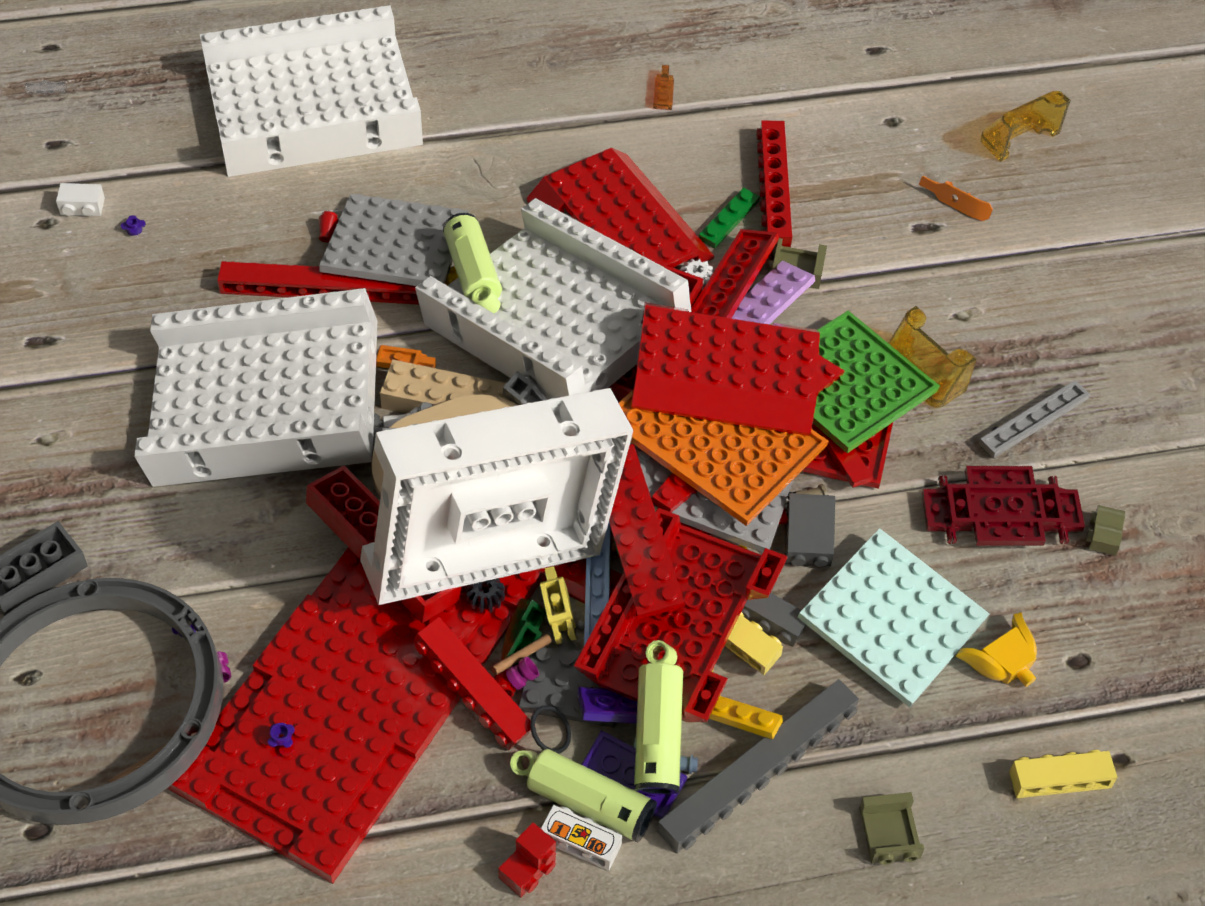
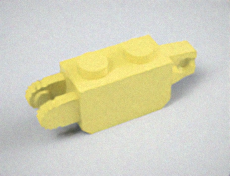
M554 566L545 568L547 581L541 582L540 586L547 618L556 644L562 643L560 632L568 630V636L571 641L576 640L574 630L576 625L564 578H557Z

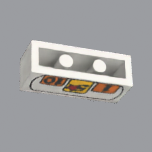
M553 805L541 828L556 841V848L607 871L610 870L622 845L621 834L596 824L589 817L582 818L574 814L569 808Z

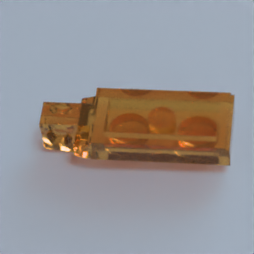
M662 65L661 74H657L655 77L653 109L672 110L674 75H669L670 65Z

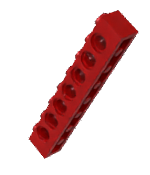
M761 120V126L757 128L756 140H760L757 144V154H761L758 157V168L762 170L759 171V183H762L759 195L763 197L760 203V211L764 212V215L761 217V227H765L763 231L778 233V237L783 239L782 246L791 248L793 237L785 121Z

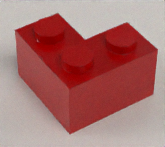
M533 822L516 839V851L498 868L499 879L520 898L526 892L531 893L537 887L538 880L544 874L548 875L556 865V841Z

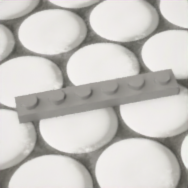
M1075 380L982 437L979 445L992 458H995L1088 400L1090 394Z

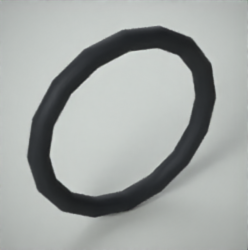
M550 705L540 706L534 711L531 716L530 729L536 744L542 750L550 749L558 754L565 751L571 742V728L565 715L559 709ZM549 710L556 713L565 725L566 741L559 749H551L544 745L536 733V717L542 711Z

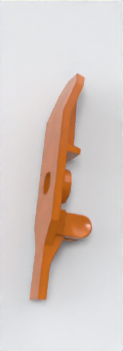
M925 176L921 177L919 185L934 192L939 201L972 218L981 221L990 218L993 211L990 203L954 187L952 182L939 183ZM954 194L957 195L958 200L954 198Z

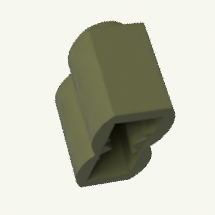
M1101 505L1097 506L1096 511H1091L1089 524H1092V529H1088L1086 541L1090 542V550L1117 555L1122 539L1125 511Z

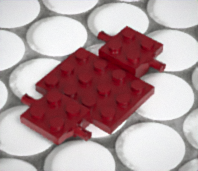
M966 466L965 477L967 484H948V477L944 475L943 478L942 475L938 477V488L923 489L922 491L927 531L946 532L948 544H951V541L952 544L957 542L955 532L972 531V528H974L976 546H1044L1046 542L1044 532H1057L1059 543L1063 544L1064 542V544L1069 543L1067 532H1083L1085 528L1078 489L1059 487L1057 476H1054V478L1053 476L1048 477L1049 484H1035L1032 466Z

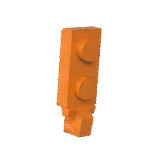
M380 345L376 356V367L390 368L392 360L436 368L437 365L436 358L427 357L421 350Z

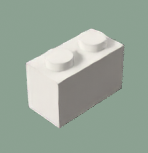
M60 183L56 202L60 215L101 216L105 197L101 184Z

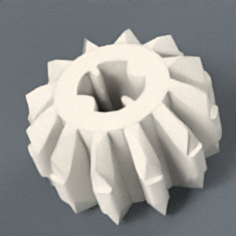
M691 258L689 262H684L680 269L683 272L703 278L702 290L713 274V267L709 266L708 261L701 262L700 258L698 261H694Z

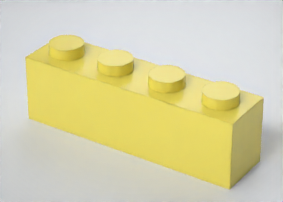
M742 612L725 644L728 649L763 675L780 658L783 649L781 642L775 636H768L763 632L759 624L744 618Z
M1091 750L1083 754L1070 752L1063 756L1055 757L1053 755H1044L1035 759L1022 757L1015 760L1009 770L1016 798L1112 788L1118 778L1110 752H1100V750Z

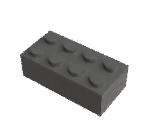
M59 521L0 555V610L5 616L26 601L47 592L88 567L83 551Z

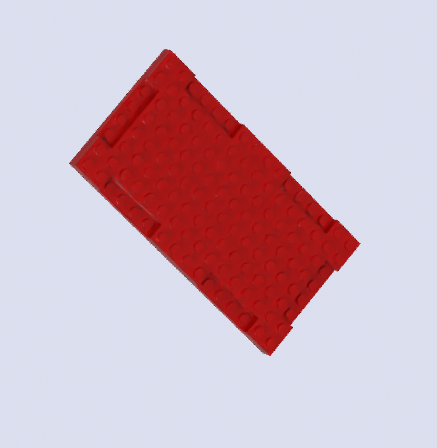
M348 547L313 594L306 595L255 661L252 673L219 714L215 728L197 759L167 789L333 884L462 698L457 691L454 692L449 688L447 680L441 673L439 674L434 671L428 658L416 650L413 641L417 633L440 617L484 666L506 634L520 599H530L540 585L542 572L536 569L499 578L500 583H503L505 586V600L501 602L499 609L493 607L491 613L488 609H484L482 613L479 612V608L472 610L470 603L466 601L467 593L465 588L467 585L461 586L458 602L426 622L421 623L400 600L381 605L378 604L361 560ZM285 723L294 727L295 731L291 737L293 744L290 747L285 748L280 745L275 747L269 746L268 739L271 738L270 727L273 724Z

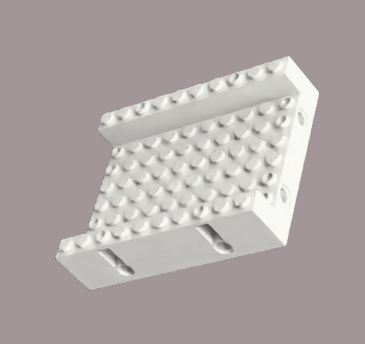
M390 5L200 34L228 177L423 145L421 110L417 97L413 98L395 36L394 16Z
M536 198L521 209L524 229L490 253L502 287L501 295L498 298L500 308L496 313L490 312L465 297L459 278L447 286L430 276L415 287L424 325L510 378L518 371L531 381L547 399L607 389L638 363L644 302L684 308L691 312L687 279Z
M365 288L152 314L150 332L159 346L149 432L148 437L137 438L134 457L153 487L372 462L377 318Z
M611 389L594 390L592 392L573 394L555 399L551 398L539 402L376 432L374 450L384 475L375 543L362 546L361 563L378 604H386L600 555L633 434V429Z

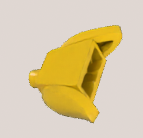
M1022 612L1013 614L1012 630L983 648L982 651L973 648H961L956 655L957 658L965 661L977 672L991 680L1002 681L1008 684L1018 678L1025 687L1036 680V677L1029 669L1036 660L1037 647Z

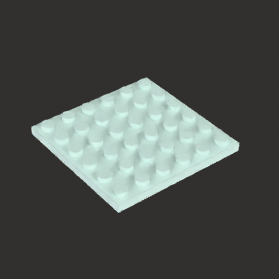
M879 528L804 607L797 618L910 708L988 618L990 613Z

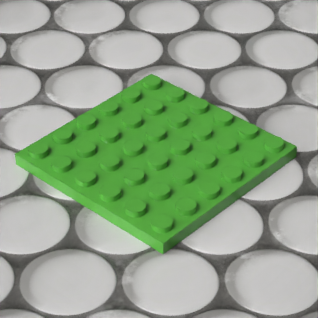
M849 310L817 330L820 332L819 355L845 370V372L830 387L823 389L818 394L813 424L846 453H849L938 392L939 384Z

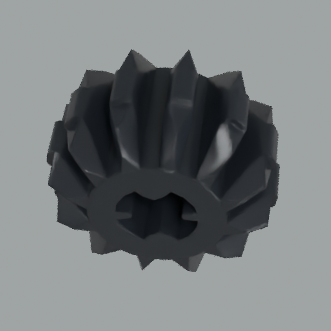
M499 578L470 584L465 588L467 603H470L472 610L479 608L480 613L484 609H488L491 613L493 607L499 609L501 602L505 600V586L503 583H500Z

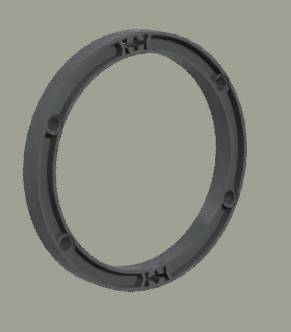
M124 578L88 579L69 583L39 594L21 604L0 620V666L26 639L58 620L91 610L126 609L154 616L178 631L191 647L196 667L193 699L181 726L165 747L143 766L114 782L74 792H48L22 786L0 773L1 809L20 818L46 824L73 825L108 819L132 810L160 794L172 785L197 759L207 744L220 713L223 699V671L219 654L207 627L199 615L178 596L163 588L138 580ZM191 624H192L193 628L195 629V631H197V632L194 633V631H193L192 628L190 627Z

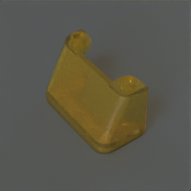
M1052 91L1003 114L982 131L980 141L1000 162L1008 159L1010 154L1008 151L1011 145L1009 140L1031 129H1034L1038 134H1042L1043 131L1051 132L1050 135L1052 137L1060 134L1071 100L1060 91Z
M915 306L906 312L888 343L940 385L937 392L927 398L925 402L932 407L941 408L967 391L977 359L963 349L947 353L920 329L925 325L926 315Z

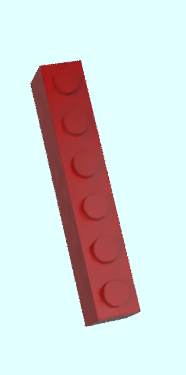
M440 617L417 633L413 641L416 650L428 658L434 671L443 675L447 680L449 688L454 692L457 691L463 698L465 706L479 716L480 723L494 733L496 741L502 747H506L509 751L531 732V720Z

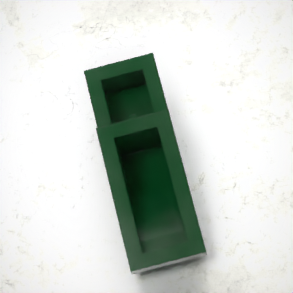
M525 598L520 599L505 635L501 661L540 638L542 633L538 629L547 613L535 601Z

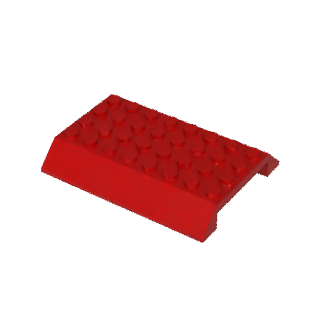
M614 148L606 149L544 176L526 198L528 203L536 198L564 213L565 208L573 219L662 267L666 265L673 268L691 258L694 261H698L700 258L701 262H706L715 257L626 153Z
M644 302L643 324L631 408L810 436L817 398L819 331L778 323L769 325L689 312L688 309Z
M658 508L656 515L685 606L639 619L625 573L623 572L574 667L598 686L638 702L639 668L644 664L650 663L646 657V649L653 641H663L674 648L677 653V660L674 665L680 666L683 670L682 721L707 722L728 681V678L714 673L712 670L747 600L769 597L787 560V556L767 548L764 549L762 555L681 525L679 515ZM665 650L659 653L658 660L664 657Z

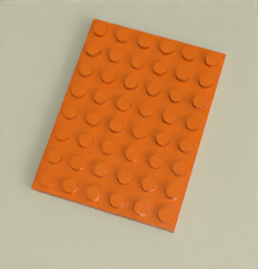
M633 390L619 402L633 429L631 443L745 526L828 444L827 439L812 429L810 436L633 409L631 408Z

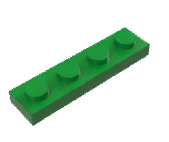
M743 187L699 234L701 241L715 249L759 203L760 196Z

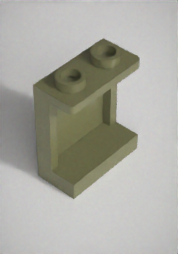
M779 238L778 244L772 250L771 257L775 258L770 260L768 272L777 269V265L781 261H785L815 275V282L809 288L819 289L827 245L819 244L818 252L782 246L783 239Z
M912 792L862 798L859 810L871 864L888 865L899 860L914 862L921 858L924 844L919 842L911 809L914 802Z

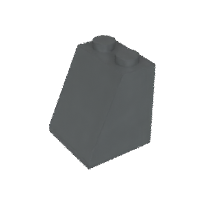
M790 493L786 509L788 520L785 524V555L787 556L785 564H792L794 566H831L834 556L835 496Z

